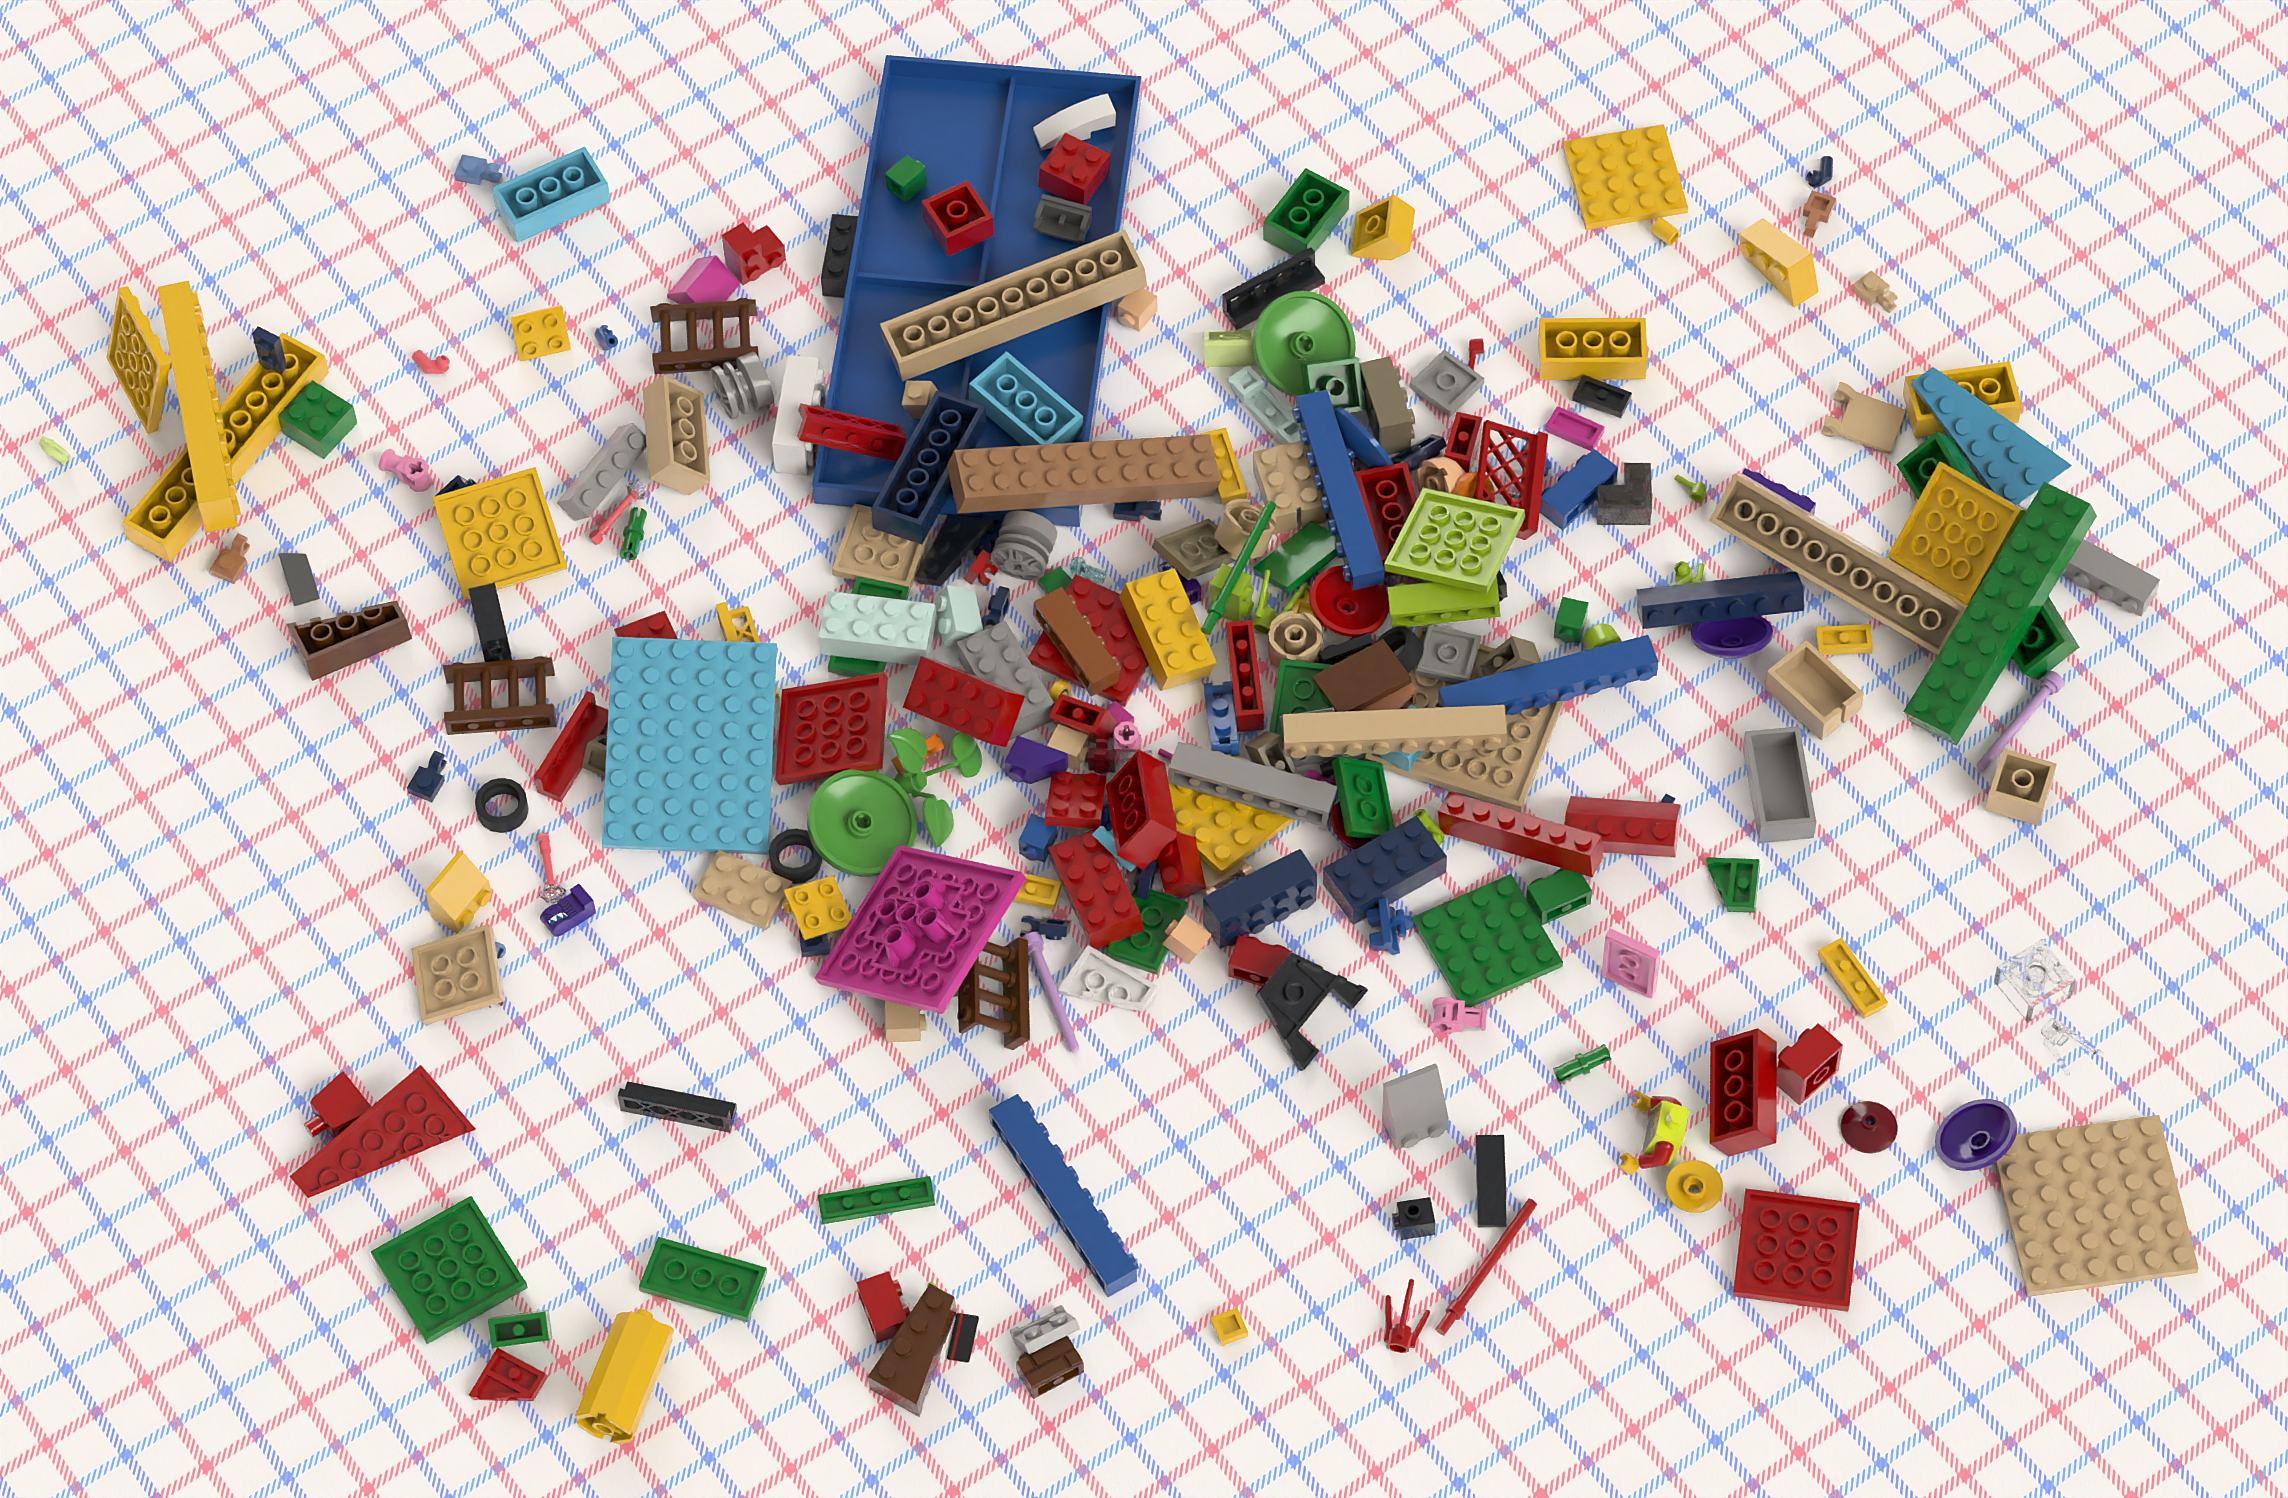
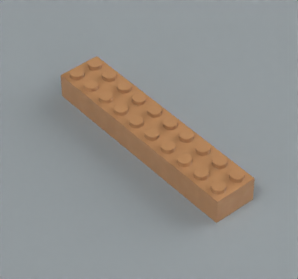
M1210 434L954 450L947 465L957 513L1212 497L1221 482Z

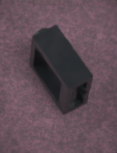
M495 583L468 588L484 661L512 660Z

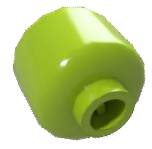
M1600 623L1586 631L1583 637V646L1585 650H1590L1621 642L1622 640L1611 625Z

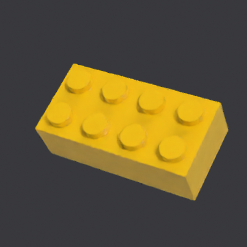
M1539 318L1540 380H1580L1582 375L1596 380L1646 379V318Z
M2010 361L1940 371L2012 423H2019L2022 403ZM1922 374L1905 376L1902 393L1914 438L1931 436L1936 431L1942 434L1946 433L1910 385L1913 380Z
M1175 568L1125 583L1119 598L1160 690L1164 691L1209 677L1217 662L1204 633L1201 632L1199 621Z

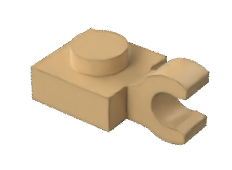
M1872 270L1852 286V291L1870 306L1877 302L1889 313L1897 307L1894 301L1898 299V296L1890 291V285Z

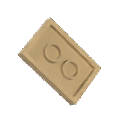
M718 851L692 895L695 900L767 930L786 899L783 891L792 888L793 885L792 881L726 852Z

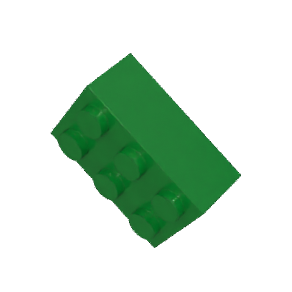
M1305 168L1263 221V240L1293 256L1309 248L1316 252L1349 210L1350 191Z

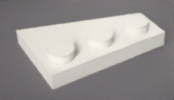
M1089 945L1057 989L1061 995L1140 1012L1146 1010L1159 990L1158 985Z

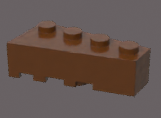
M397 600L363 607L361 612L348 613L344 611L337 613V617L321 620V617L310 619V622L297 625L296 622L287 624L293 645L312 681L412 639L407 619Z
M929 1284L867 1376L870 1390L920 1417L925 1396L928 1394L931 1386L932 1376L935 1368L938 1366L943 1345L946 1343L957 1312L954 1296Z

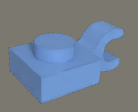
M462 154L454 177L455 181L480 185L482 179L499 183L503 174L499 172V164H488L487 159Z

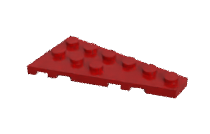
M419 1065L289 1177L305 1196L310 1198L474 1131L476 1128L424 1067Z

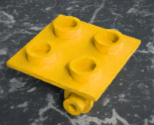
M562 305L510 316L520 362L571 350Z
M834 875L783 891L787 902L783 903V908L786 913L794 915L804 940L844 929L852 919Z

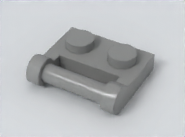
M1062 1305L1053 1308L1054 1312L1021 1328L1017 1326L1010 1329V1334L1018 1347L1031 1354L1079 1330L1080 1327L1076 1318L1066 1312Z

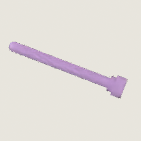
M2048 670L2040 680V689L1977 762L1976 767L1979 771H1984L1988 768L2048 695L2056 694L2061 690L2065 682L2058 673Z
M1039 932L1028 933L1022 937L1028 940V955L1033 958L1070 1052L1075 1053L1079 1050V1044L1042 952L1045 943Z

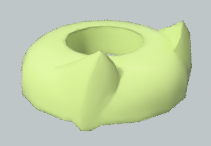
M45 436L41 437L39 445L49 456L61 461V465H64L70 459L71 455L56 443L54 439Z

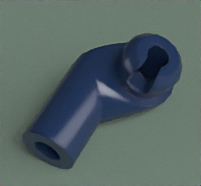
M1823 156L1821 158L1819 171L1813 170V174L1811 171L1807 173L1806 180L1811 187L1819 188L1832 179L1834 159L1831 156Z

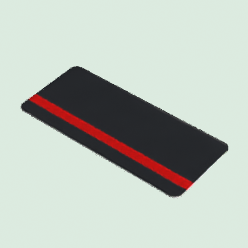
M963 1313L956 1314L947 1354L948 1360L969 1363L979 1316Z

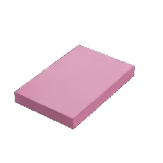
M1609 928L1605 935L1601 976L1652 999L1657 988L1661 951Z

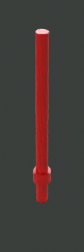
M1531 1198L1527 1199L1460 1295L1447 1306L1445 1316L1435 1328L1437 1333L1445 1336L1455 1320H1460L1466 1311L1465 1306L1537 1207L1536 1201Z

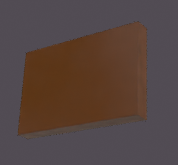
M1384 639L1312 676L1314 684L1329 705L1334 707L1335 712L1360 711L1412 683L1411 676Z

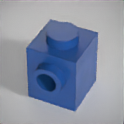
M1031 813L1018 839L1019 854L1030 861L1038 860L1045 863L1049 855L1048 847L1054 845L1058 836L1057 826H1045V818Z

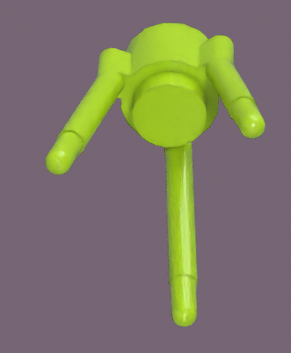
M1268 569L1265 570L1258 607L1253 620V629L1264 634H1268L1271 622L1276 618V611L1266 606L1269 595L1267 588L1270 570ZM1306 583L1301 585L1280 614L1291 610L1306 589Z

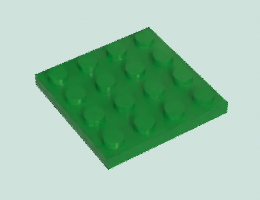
M1512 874L1412 917L1416 931L1456 1000L1465 1001V1007L1478 1005L1563 967V960Z
M472 1196L370 1251L379 1269L426 1344L433 1342L528 1288L523 1276Z

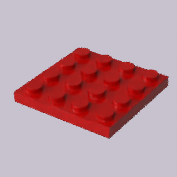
M1075 574L1065 592L1067 595H1072L1077 604L1078 611L1081 615L1087 616L1095 635L1102 637L1106 644V650L1110 656L1117 658L1121 666L1119 682L1097 693V695L1112 702L1116 701L1121 706L1126 707L1149 663L1119 598L1120 594ZM1043 630L1028 656L1030 663L1039 669L1085 689Z
M885 672L782 689L775 777L779 786L830 778L841 771L849 769L864 772L883 769L888 677Z
M1745 1188L1733 1297L1848 1312L1860 1203Z

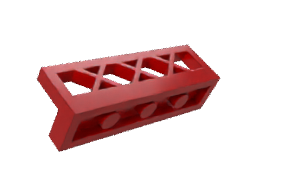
M800 403L798 411L802 417V422L797 434L800 441L896 462L901 456L907 438L900 425Z
M586 691L534 775L537 793L562 803L583 769L582 763L587 744L599 735L604 734L608 728L609 710L596 705L594 693Z

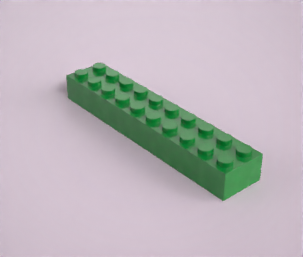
M1937 431L1896 464L1917 500L1920 498L1939 462L1950 466L1979 483L1954 440ZM2049 596L2012 655L2022 674L2036 680L2042 678L2048 670H2052L2080 648Z
M2043 482L1903 712L1912 724L1956 746L1958 745L2097 518L2091 503Z

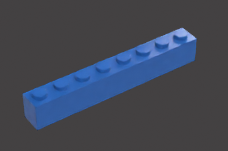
M1323 390L1297 396L1296 407L1292 408L1295 423H1300L1302 430H1299L1300 440L1303 446L1307 445L1309 452L1306 453L1309 468H1314L1316 475H1313L1316 490H1321L1323 495L1320 498L1322 510L1324 513H1328L1330 520H1328L1330 535H1335L1337 539L1335 543L1338 559L1343 558L1345 564L1342 566L1345 581H1350L1352 590L1383 584L1385 569L1328 391Z
M1644 635L1439 688L1438 704L1440 708L1505 705V715H1516L1522 710L1534 707L1542 708L1549 703L1569 701L1576 696L1596 694L1603 689L1611 687L1620 688L1627 683L1638 680L1647 681L1657 676L1659 661L1649 635Z
M1016 1094L989 1109L990 1124L1106 1296L1110 1297L1137 1282L1138 1263L1131 1253L1127 1255L1122 1248L1124 1243L1116 1231L1112 1233L1107 1226L1109 1221L1105 1213L1101 1209L1097 1211L1093 1205L1094 1199L1090 1191L1086 1187L1082 1189L1078 1183L1079 1177L1075 1169L1065 1164L1063 1161L1064 1154L1057 1144L1053 1145L1049 1140L1050 1135L1046 1126L1042 1122L1038 1124L1034 1118L1035 1112L1031 1104L1027 1100L1023 1102L1019 1094Z

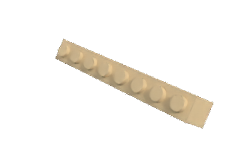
M1505 705L1283 714L1284 756L1303 758L1312 755L1330 757L1336 754L1357 756L1361 753L1384 755L1389 752L1401 751L1411 754L1416 751L1442 752L1444 750L1456 749L1459 751L1479 748L1496 750L1506 747Z

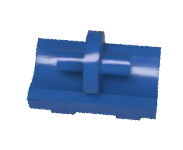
M1386 897L1378 899L1379 906L1366 911L1367 920L1371 928L1381 926L1382 931L1369 935L1370 946L1374 951L1388 949L1392 955L1399 954L1398 936L1405 937L1407 935L1406 930L1413 927V918L1404 915L1403 909H1398L1395 912V908L1388 905Z

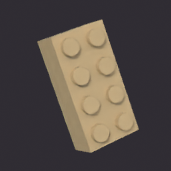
M663 375L643 389L649 479L690 496L711 482L704 393Z

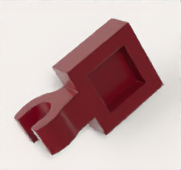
M1096 739V748L1088 749V770L1099 774L1116 773V750L1108 749V740Z

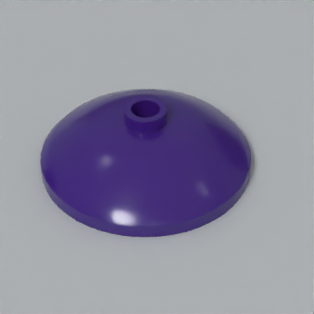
M1761 616L1695 623L1691 628V641L1698 649L1706 654L1723 659H1738L1757 653L1765 648L1773 638L1771 623Z
M1978 1099L1965 1103L1952 1111L1939 1126L1935 1136L1936 1152L1945 1165L1955 1170L1973 1171L1985 1168L2003 1157L2012 1146L2018 1130L2016 1117L2005 1103L1998 1100Z

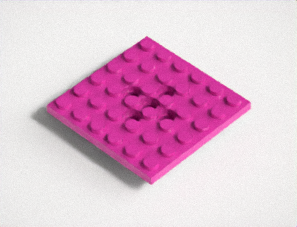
M898 845L814 978L820 985L943 1014L1027 878L1020 871Z

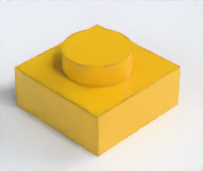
M1238 1307L1210 1317L1211 1324L1221 1346L1248 1337V1330Z

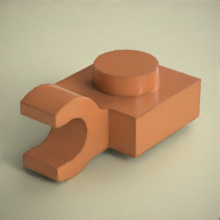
M1811 191L1803 209L1802 216L1808 217L1805 222L1806 228L1803 235L1813 238L1819 222L1828 223L1837 198Z
M238 533L232 542L231 550L228 551L224 548L221 550L209 569L211 575L232 584L236 583L248 564L246 558L243 557L250 548V544L246 543L248 537Z

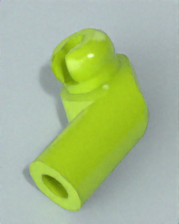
M1685 561L1676 563L1674 566L1676 583L1674 585L1692 583L1693 573L1688 563Z
M1418 809L1414 812L1413 817L1417 815L1440 846L1445 839L1444 833L1430 818L1425 809Z

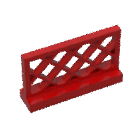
M1486 420L1483 422L1474 499L1496 503L1492 497L1501 493L1510 507L1524 509L1525 519L1516 538L1527 540L1538 531L1548 434L1540 431L1532 434ZM1491 430L1497 431L1503 439V442L1497 446L1490 437ZM1515 437L1526 440L1525 450L1521 453L1512 442V439ZM1504 444L1507 445L1514 456L1509 461L1505 460L1498 449ZM1490 453L1494 454L1501 465L1495 470L1492 469L1487 461ZM1515 460L1522 467V475L1519 477L1515 475L1509 466ZM1502 468L1511 480L1505 486L1496 475V472ZM1488 477L1491 478L1498 489L1491 495L1484 486L1485 479ZM1512 484L1520 493L1519 499L1515 502L1506 490Z

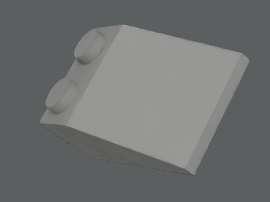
M1436 1063L1383 1083L1382 1123L1396 1150L1403 1147L1411 1148L1423 1139L1439 1137L1448 1130L1449 1116Z

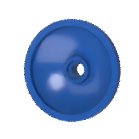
M1339 406L1335 410V416L1349 458L1353 460L1356 457L1362 463L1374 468L1393 465L1389 455L1369 431L1347 410Z

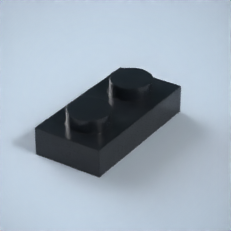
M1582 375L1573 393L1572 401L1622 419L1632 398V392Z
M1368 633L1360 637H1352L1338 645H1329L1322 651H1319V663L1335 665L1373 645V640Z

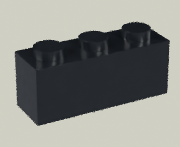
M832 214L821 273L823 296L845 297L858 216Z

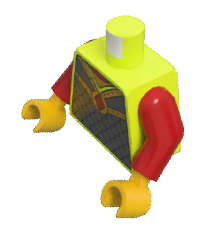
M1640 1091L1633 1093L1634 1096L1639 1098V1101L1636 1104H1631L1632 1107L1644 1113L1649 1111L1650 1108L1652 1110L1649 1114L1642 1153L1639 1158L1635 1159L1627 1152L1620 1156V1159L1625 1163L1618 1165V1167L1625 1173L1633 1175L1639 1167L1647 1169L1669 1166L1682 1146L1689 1115V1109L1683 1107L1676 1098L1671 1096H1652L1651 1098Z

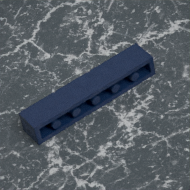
M1795 571L1636 589L1637 614L1642 629L1804 611V587L1799 574Z

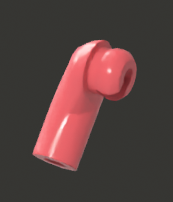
M417 350L412 355V360L426 374H443L449 369L450 360L445 355L437 356L436 360H430L422 350Z

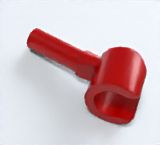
M1475 338L1469 341L1468 366L1473 370L1476 354H1484L1483 338Z

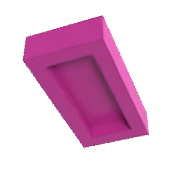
M1559 406L1555 408L1545 425V432L1589 451L1595 449L1605 431V426Z

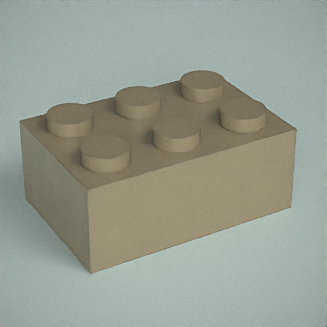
M1391 356L1361 362L1360 371L1365 413L1373 437L1388 455L1400 453L1411 447V439H1415L1412 426L1415 424V416L1412 408L1408 409L1406 405L1408 402L1406 388L1400 387L1399 381H1401L1398 365H1393Z

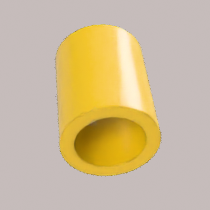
M1662 217L1657 219L1651 227V232L1669 246L1674 244L1680 236V230Z

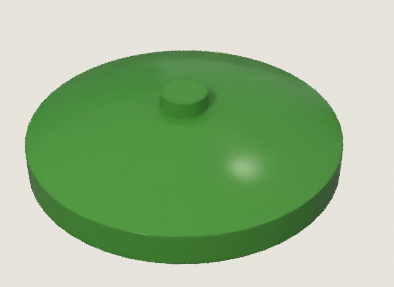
M1296 291L1275 299L1262 311L1254 327L1252 348L1256 364L1264 378L1279 391L1297 397L1305 395L1301 363L1349 356L1355 357L1356 341L1347 315L1334 301L1315 292Z
M849 769L831 776L818 788L808 807L807 829L815 850L829 865L849 875L871 877L880 875L898 845L912 848L917 834V816L910 797L896 781L877 771L864 772Z

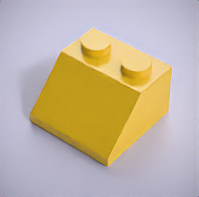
M1393 194L1356 212L1351 255L1358 258L1391 261L1410 252L1415 209Z
M460 850L425 890L431 918L457 934L463 927H468L471 924L474 914L480 907L487 905L492 894L489 880Z

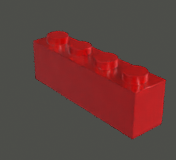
M1253 621L1225 622V640L1237 732L1264 730V708Z

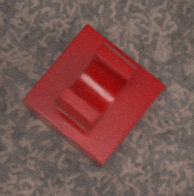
M982 550L963 579L972 585L978 577L980 584L988 586L991 579L986 577L984 572H989L993 576L998 572V568L994 564H987L991 554Z

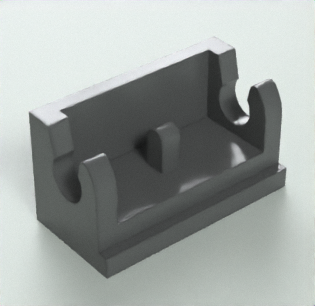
M1042 194L1034 217L1036 220L1033 232L1083 245L1092 222V207Z

